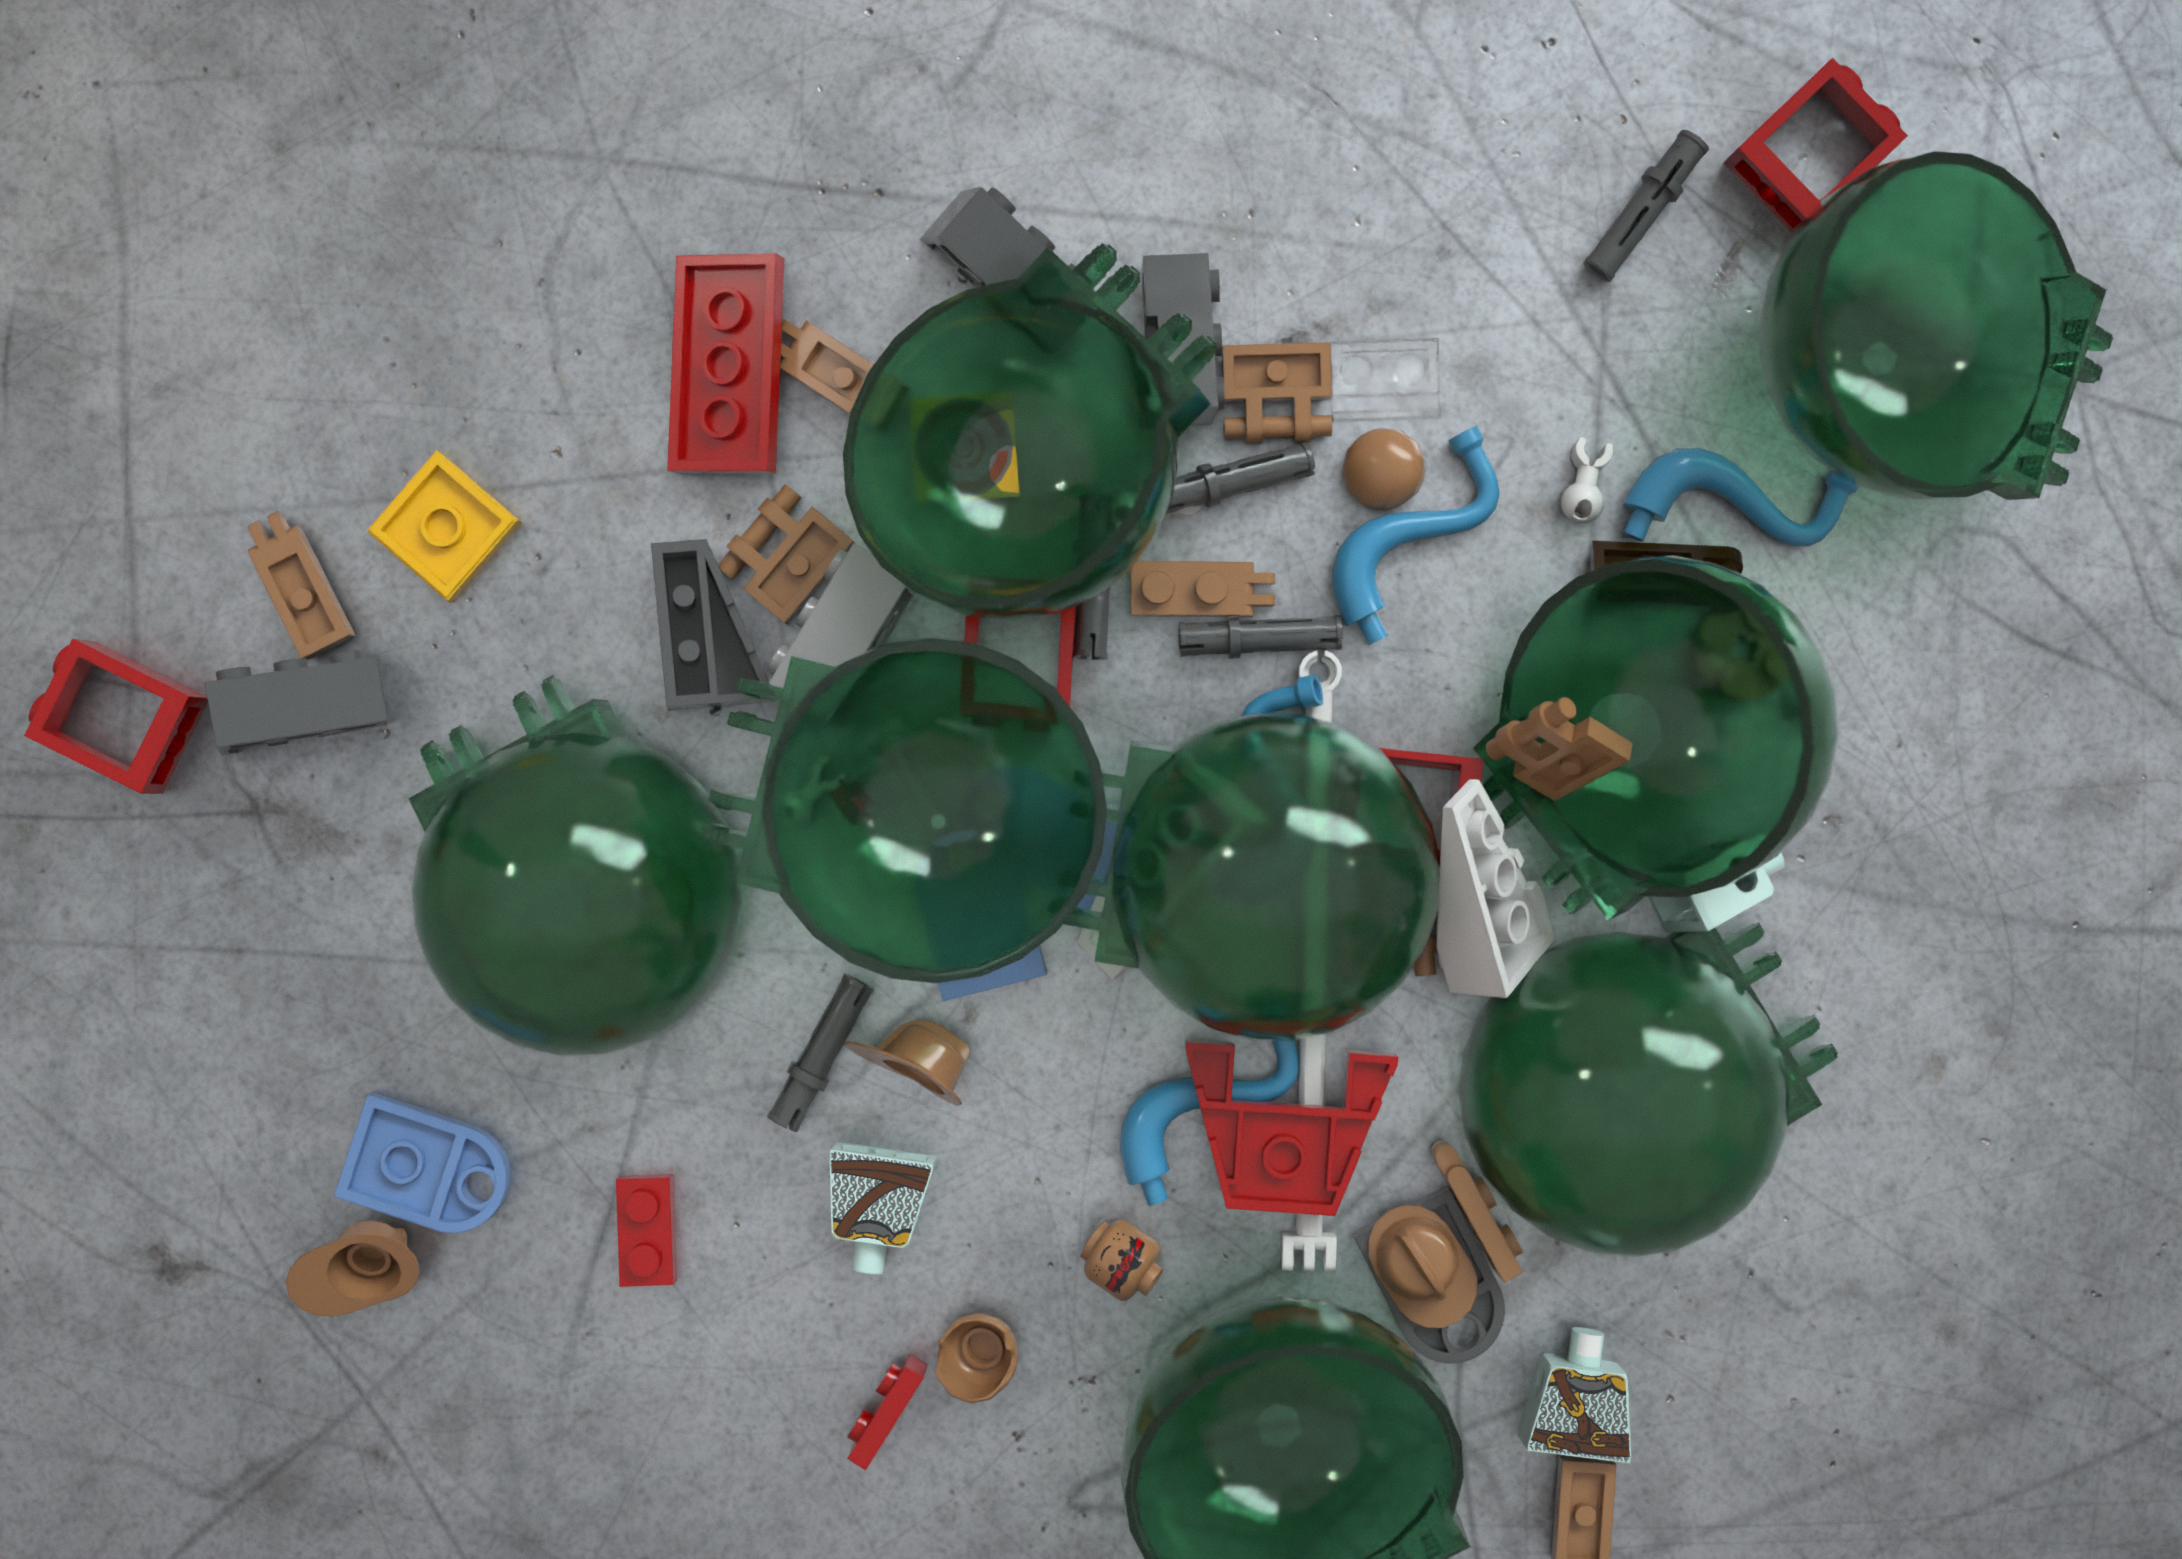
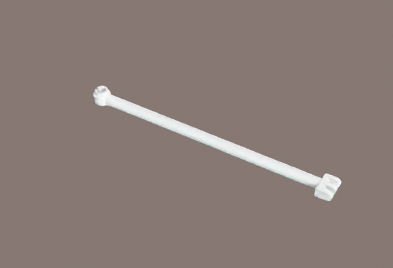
M1317 650L1307 654L1300 661L1298 678L1309 675L1310 666L1317 662ZM1326 650L1323 651L1320 660L1328 669L1326 680L1320 682L1323 691V705L1306 709L1304 800L1314 822L1316 845L1312 864L1302 877L1298 1104L1325 1106L1332 706L1333 689L1339 684L1342 677V666L1339 659L1333 653ZM1296 1213V1232H1281V1271H1293V1250H1302L1303 1272H1314L1315 1251H1324L1322 1258L1324 1272H1336L1337 1237L1335 1233L1322 1232L1323 1215Z

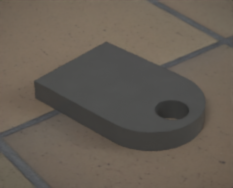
M1445 1186L1410 1205L1421 1206L1435 1212L1448 1225L1473 1265L1477 1275V1296L1471 1310L1463 1318H1469L1475 1322L1476 1332L1473 1339L1468 1343L1457 1345L1450 1342L1447 1337L1449 1326L1444 1328H1425L1411 1322L1399 1310L1376 1275L1368 1257V1239L1376 1222L1352 1235L1409 1344L1426 1358L1449 1364L1462 1363L1474 1359L1484 1353L1494 1343L1503 1326L1505 1304L1500 1286L1450 1188Z

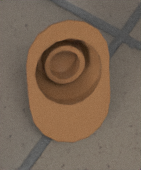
M914 1020L901 1024L877 1048L853 1041L845 1042L846 1048L856 1055L914 1080L956 1106L962 1104L961 1099L953 1091L969 1056L970 1048L967 1043L941 1025L923 1020Z
M1402 1205L1387 1211L1374 1224L1368 1239V1257L1376 1275L1399 1310L1411 1322L1425 1328H1444L1459 1322L1471 1310L1477 1296V1275L1463 1248L1448 1225L1433 1211L1421 1206Z
M375 1220L360 1221L348 1226L336 1241L305 1253L289 1268L286 1280L289 1298L300 1309L313 1315L334 1317L350 1314L407 1294L416 1285L420 1269L417 1257L407 1247L408 1235L404 1227L394 1228L387 1223Z

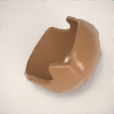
M1377 428L1362 434L1347 449L1342 476L1349 494L1363 506L1385 511L1397 508L1419 492L1425 477L1426 461L1419 443L1404 431Z
M983 1312L960 1316L938 1341V1364L935 1374L938 1381L951 1397L970 1404L991 1400L1009 1384L1015 1374L1018 1364L1016 1337L1011 1333V1327L999 1317Z

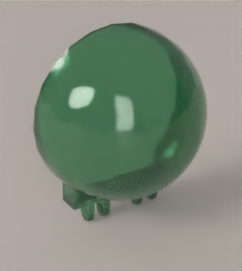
M1937 151L1917 154L1867 170L1827 196L1810 212L1784 245L1768 279L1759 317V358L1766 390L1782 423L1805 452L1840 478L1854 485L1900 499H1957L1969 497L1986 490L2006 500L2040 498L2044 484L2061 486L2067 483L2070 474L2069 470L2065 469V467H2061L2060 464L2052 461L2054 452L2060 454L2077 452L2080 443L2079 437L2072 435L2071 432L2062 428L2077 381L2093 384L2100 381L2103 371L2102 366L2095 364L2094 361L2085 357L2087 350L2104 352L2110 349L2113 340V334L2104 331L2105 329L2096 325L2106 289L2076 272L2056 222L2034 192L2005 168L1972 154Z
M1101 243V245H1097L1073 270L1047 247L1018 279L967 289L929 308L894 337L869 370L849 417L843 449L845 495L858 534L880 566L920 597L955 612L976 618L1019 621L1061 613L1100 595L1131 570L1156 537L1173 497L1180 455L1179 437L1211 405L1192 380L1214 357V354L1217 352V343L1209 335H1201L1191 342V345L1186 347L1173 362L1168 360L1181 345L1182 341L1186 340L1187 336L1190 335L1189 333L1193 330V321L1185 313L1179 314L1177 312L1176 315H1172L1170 319H1167V322L1148 340L1116 311L1141 282V273L1134 266L1125 264L1118 271H1115V274L1110 276L1097 291L1094 290L1096 285L1106 276L1108 271H1111V268L1115 266L1114 264L1117 261V251L1110 244ZM1005 445L1016 447L1019 493L1001 491L991 480L990 458Z
M1679 556L1624 559L1576 577L1542 604L1520 634L1506 669L1499 723L1473 749L1481 759H1484V763L1493 773L1482 785L1490 800L1493 801L1498 798L1504 790L1514 800L1499 815L1504 823V828L1507 829L1515 825L1526 815L1559 857V860L1542 875L1541 879L1544 883L1552 888L1563 883L1572 874L1581 887L1571 893L1566 901L1563 902L1562 906L1569 914H1574L1593 901L1605 918L1609 920L1629 911L1645 896L1687 897L1734 884L1776 858L1812 818L1830 780L1839 735L1836 694L1822 652L1799 617L1763 585L1726 566ZM1566 697L1573 701L1576 707L1575 717L1568 720L1570 723L1576 725L1588 717H1592L1632 742V750L1629 762L1553 801L1513 777L1515 760L1508 756L1500 760L1492 759L1486 751V743L1496 737L1497 730L1507 723L1516 720L1522 722L1529 718L1530 710L1545 701L1556 702ZM1541 737L1535 739V741L1539 742L1540 744L1546 742V740L1542 739Z
M927 637L885 643L843 661L837 666L792 655L784 687L745 677L738 678L736 689L742 691L744 695L756 698L766 697L778 700L780 703L775 722L758 718L755 714L738 711L730 712L727 725L771 736L756 798L718 789H711L708 802L716 807L752 814L748 832L745 833L729 829V827L721 824L711 823L702 824L699 837L715 843L743 849L735 883L779 893L784 902L812 936L849 963L891 979L942 983L981 977L1021 960L1055 934L1085 896L1103 850L1107 804L1101 765L1079 717L1052 684L1020 660L976 642Z
M552 675L543 680L541 686L544 696L556 718L555 720L546 723L535 700L531 695L523 691L515 695L512 700L515 711L518 713V717L527 734L520 739L483 757L468 729L462 725L452 729L450 734H448L450 736L449 740L463 767L462 770L456 773L440 744L438 745L432 740L420 749V755L426 764L425 766L434 785L408 798L425 832L417 851L411 886L414 929L426 964L447 997L482 1029L517 1047L564 1057L609 1054L659 1037L690 1015L716 984L736 940L742 905L739 859L725 819L699 782L670 757L626 737L608 700L592 699L575 708L563 684Z
M1259 712L1216 722L1172 747L1130 740L1125 772L1081 767L1079 780L1092 786L1120 788L1122 792L1119 806L1089 799L1076 801L1074 814L1090 819L1116 823L1107 879L1068 874L1063 877L1062 887L1072 893L1104 897L1102 912L1068 906L1061 909L1058 908L1056 921L1079 928L1098 930L1095 962L1138 968L1142 975L1172 1006L1205 1026L1248 1040L1293 1042L1335 1032L1376 1009L1403 984L1424 952L1439 908L1440 857L1431 819L1411 781L1381 749L1349 729L1304 714Z
M1759 922L1740 929V931L1724 940L1716 928L1702 932H1673L1666 937L1626 932H1608L1575 937L1547 949L1507 998L1490 997L1478 1013L1463 1051L1458 1094L1464 1136L1480 1173L1510 1210L1546 1236L1583 1251L1639 1257L1677 1251L1707 1238L1719 1231L1748 1207L1772 1173L1786 1137L1787 1126L1822 1105L1807 1077L1838 1058V1052L1831 1043L1818 1046L1811 1050L1810 1053L1795 1060L1789 1049L1804 1039L1811 1037L1820 1029L1821 1024L1815 1014L1801 1018L1778 1032L1750 986L1782 965L1781 962L1783 961L1777 951L1762 954L1741 969L1735 961L1733 955L1754 945L1764 936L1765 932Z
M1278 1296L1243 1302L1215 1313L1178 1338L1156 1362L1132 1405L1122 1449L1120 1472L1129 1530L1144 1559H1449V1557L1471 1547L1461 1518L1456 1511L1464 1478L1462 1441L1457 1424L1441 1387L1430 1370L1401 1338L1354 1309L1321 1299Z

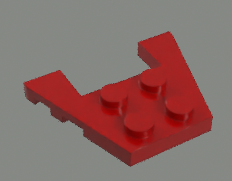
M1185 1039V1051L1226 1209L1336 1216L1362 1153L1361 1148L1372 1121H1375L1382 1105L1381 1099L1391 1076H1394L1398 1066V1056L1392 1053L1347 1050L1342 1107L1234 1100L1231 1097L1235 1044L1232 1042Z

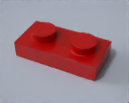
M673 1174L619 1176L616 1179L619 1287L674 1285L677 1281Z
M909 1353L901 1367L894 1363L890 1365L875 1390L882 1395L881 1400L872 1413L865 1408L861 1411L847 1435V1438L854 1441L847 1458L864 1470L868 1468L922 1382L928 1364Z

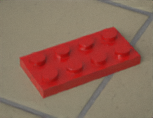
M777 253L676 256L668 471L678 474H776L785 258Z

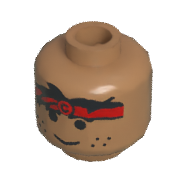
M1118 1219L1111 1225L1105 1221L1102 1222L1089 1238L1080 1255L1086 1261L1084 1266L1086 1277L1120 1301H1127L1137 1291L1147 1296L1164 1270L1156 1264L1161 1251L1159 1243L1125 1219Z

